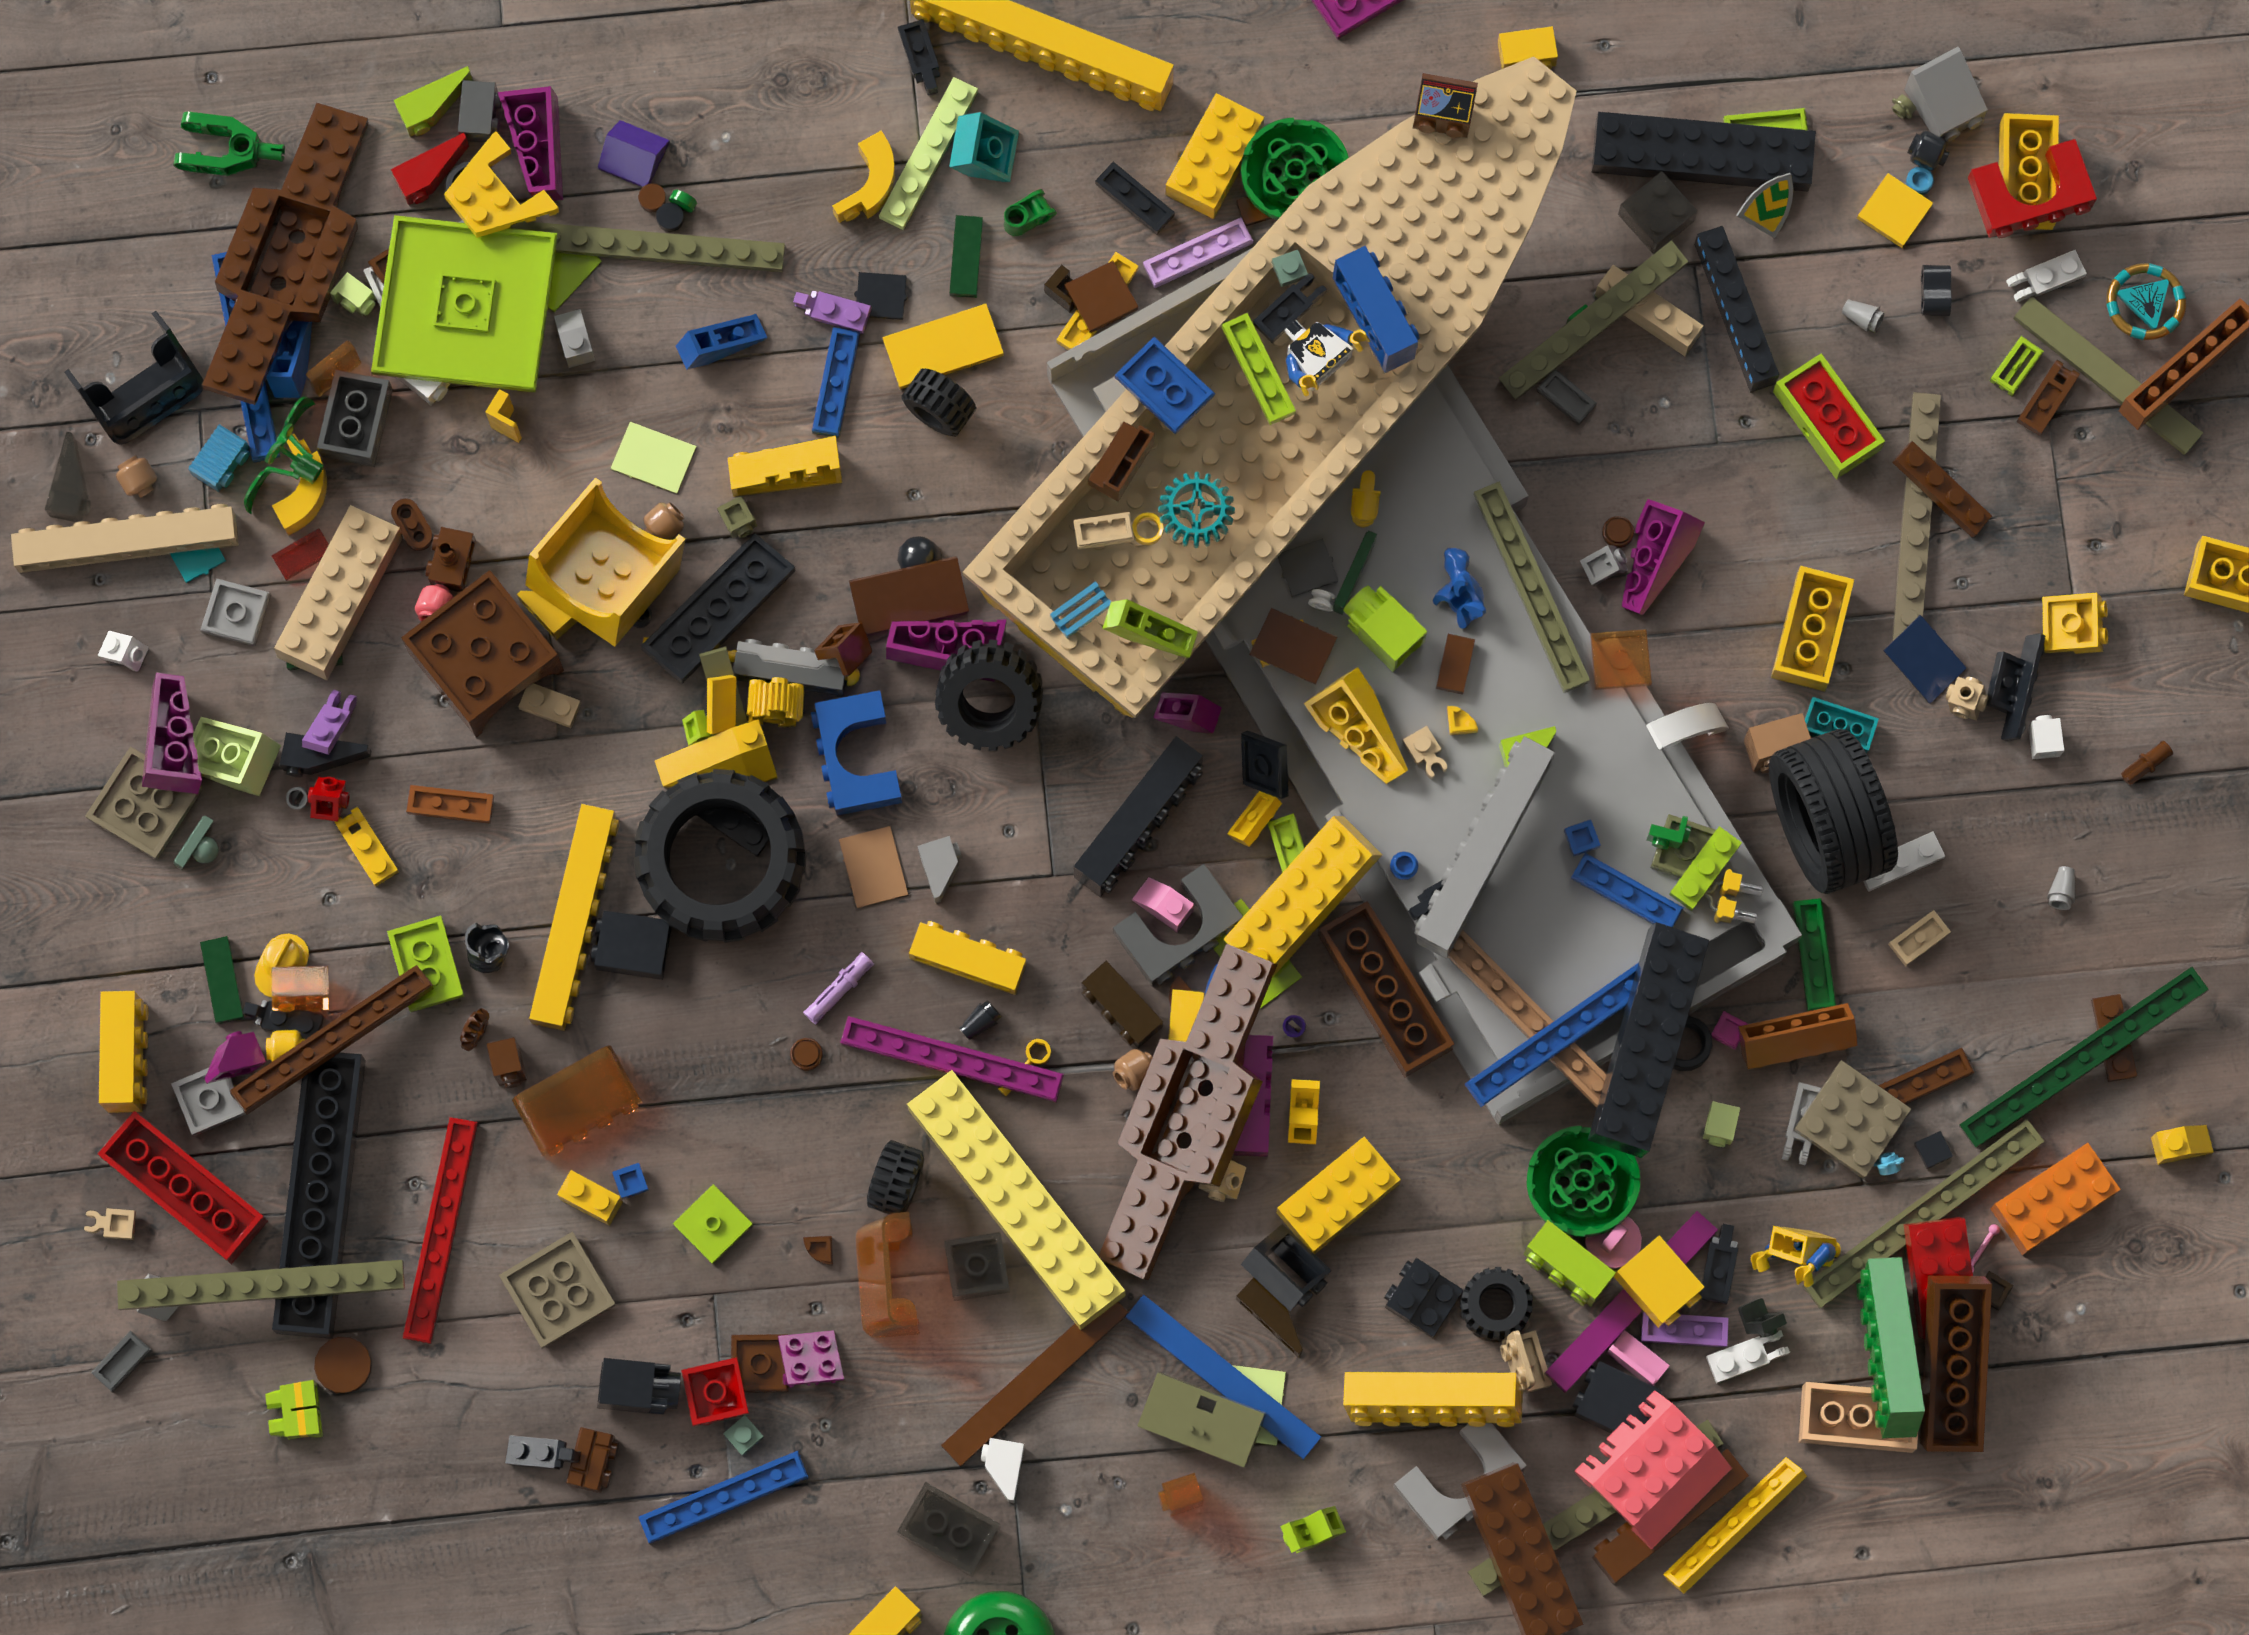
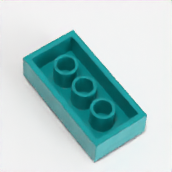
M1812 697L1805 717L1810 736L1816 737L1837 729L1848 730L1860 742L1866 754L1869 751L1879 718Z

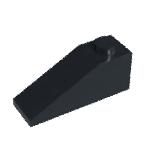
M286 732L280 766L289 776L303 777V774L313 775L371 757L372 751L368 745L337 740L328 755L302 747V739L305 735Z

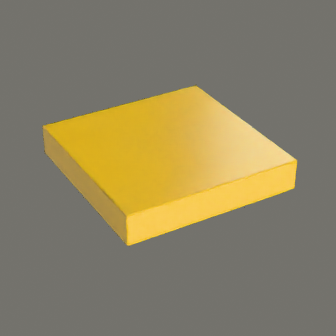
M1888 173L1858 214L1857 219L1903 248L1932 207L1933 202Z

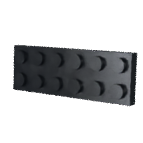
M754 533L641 645V650L683 684L702 665L699 654L718 649L796 571L795 566Z

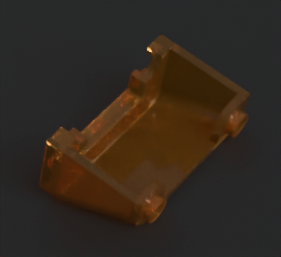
M909 1212L887 1215L863 1225L856 1233L861 1320L863 1330L871 1337L881 1338L920 1334L919 1319H917V1311L912 1301L906 1298L892 1299L889 1252L900 1251L901 1242L905 1238L913 1236Z

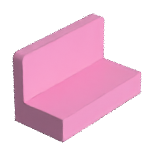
M1626 1330L1623 1331L1606 1353L1639 1380L1652 1386L1656 1384L1670 1366Z

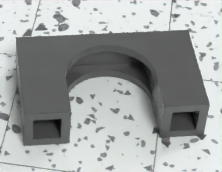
M1202 864L1181 879V886L1194 902L1202 917L1201 929L1191 941L1181 945L1162 943L1152 935L1136 911L1113 927V934L1151 986H1154L1156 983L1163 985L1173 977V971L1179 967L1185 969L1196 961L1195 956L1200 952L1208 953L1219 944L1217 940L1227 935L1243 918L1205 864Z

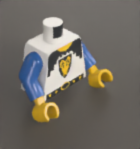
M1297 320L1293 321L1284 331L1294 341L1288 347V356L1286 358L1289 379L1302 389L1304 396H1309L1308 388L1311 391L1318 390L1320 384L1352 357L1353 348L1351 346H1354L1358 352H1362L1363 347L1360 343L1362 341L1370 342L1369 337L1363 330L1353 332L1329 324L1322 325L1319 322L1314 323L1306 330Z

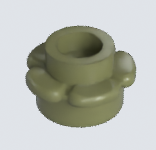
M1903 94L1897 99H1892V103L1895 104L1892 107L1893 112L1901 119L1905 117L1911 119L1912 114L1917 110L1913 102Z

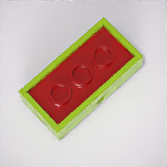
M1822 353L1776 382L1773 393L1836 480L1881 451L1885 440Z

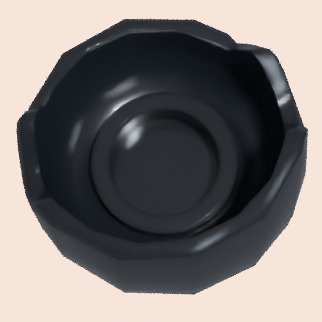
M922 536L907 539L898 550L897 561L901 569L942 560V553L938 545Z

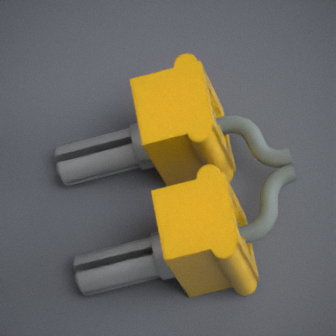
M1728 869L1722 881L1715 882L1712 888L1705 893V897L1709 899L1710 908L1715 911V923L1720 921L1731 923L1732 919L1755 923L1757 914L1736 909L1737 902L1727 900L1725 895L1737 896L1738 892L1761 896L1763 888L1741 882L1742 874L1733 873L1731 869ZM1718 885H1721L1720 895L1722 897L1719 899L1717 907H1714L1713 898L1710 894L1716 890Z

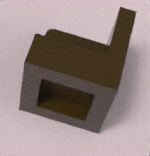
M1061 264L1044 284V292L1070 313L1075 306L1065 289V284L1073 279L1070 278V270Z

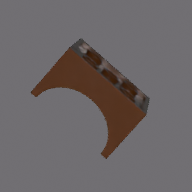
M490 570L401 637L409 655L476 738L483 733V728L490 718L514 696L534 682L548 675L556 674L558 676L564 671L556 651Z

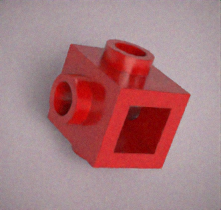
M318 777L315 786L310 787L308 792V803L311 804L310 818L338 822L343 808L347 809L349 805L350 793L345 792V780H338L333 777Z

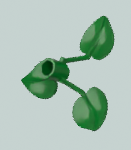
M301 397L295 403L281 433L277 437V441L271 446L265 458L267 464H272L279 452H282L293 460L290 467L294 471L267 466L264 471L258 474L244 498L246 511L251 515L255 496L269 474L277 473L293 477L297 480L302 477L313 484L324 468V465L313 459V455L308 453L292 435L294 425L308 408L315 405L314 401L308 397ZM289 439L303 455L299 453L294 455L283 446Z

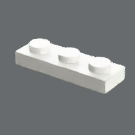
M1932 831L1899 846L1898 861L1892 871L1863 881L1868 892L1944 859L1945 854L1934 832Z

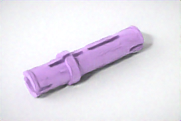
M861 952L845 970L841 969L840 975L803 1012L804 1015L816 1025L851 987L855 988L858 985L857 981L874 963Z

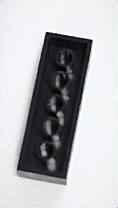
M1175 736L1074 865V878L1100 898L1105 892L1110 894L1118 883L1117 877L1122 870L1127 872L1135 862L1134 856L1140 848L1143 851L1153 838L1151 837L1153 830L1156 827L1161 829L1166 823L1171 807L1173 805L1178 807L1186 797L1184 792L1189 784L1194 786L1202 777V769L1204 767L1202 765L1203 755Z

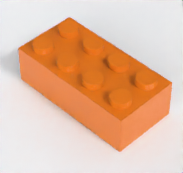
M2086 1143L1995 1203L1990 1209L2023 1256L2113 1197L2121 1189L2090 1144Z

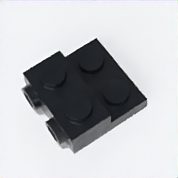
M1416 1257L1413 1263L1408 1260L1399 1275L1403 1279L1398 1287L1392 1284L1384 1297L1388 1301L1385 1308L1426 1335L1434 1338L1464 1289L1440 1275V1272Z

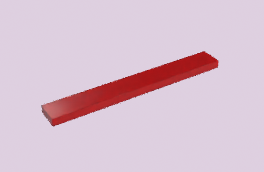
M449 1118L403 1339L432 1344L478 1122Z

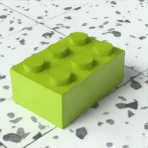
M1549 1220L1532 1239L1523 1254L1527 1257L1525 1260L1527 1264L1537 1271L1542 1269L1550 1275L1548 1277L1550 1282L1560 1289L1563 1286L1572 1292L1571 1298L1582 1306L1587 1304L1591 1307L1616 1274L1615 1271Z

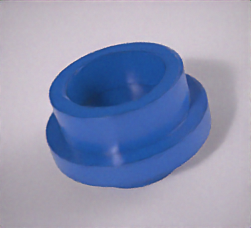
M1399 852L1393 856L1390 870L1396 878L1408 880L1417 873L1418 861L1409 852Z

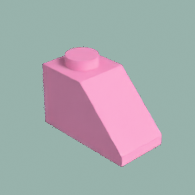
M1149 877L1132 899V901L1175 932L1180 930L1194 911V904L1173 888Z

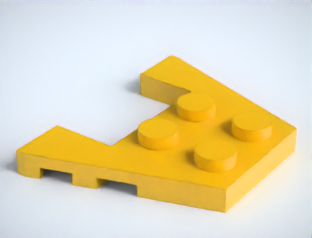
M497 132L490 136L444 193L447 202L477 238L508 229L510 225L523 221L529 223L535 221L536 217L547 214L552 216L559 213L558 206L545 190L520 205L492 171V166L511 154L510 147Z

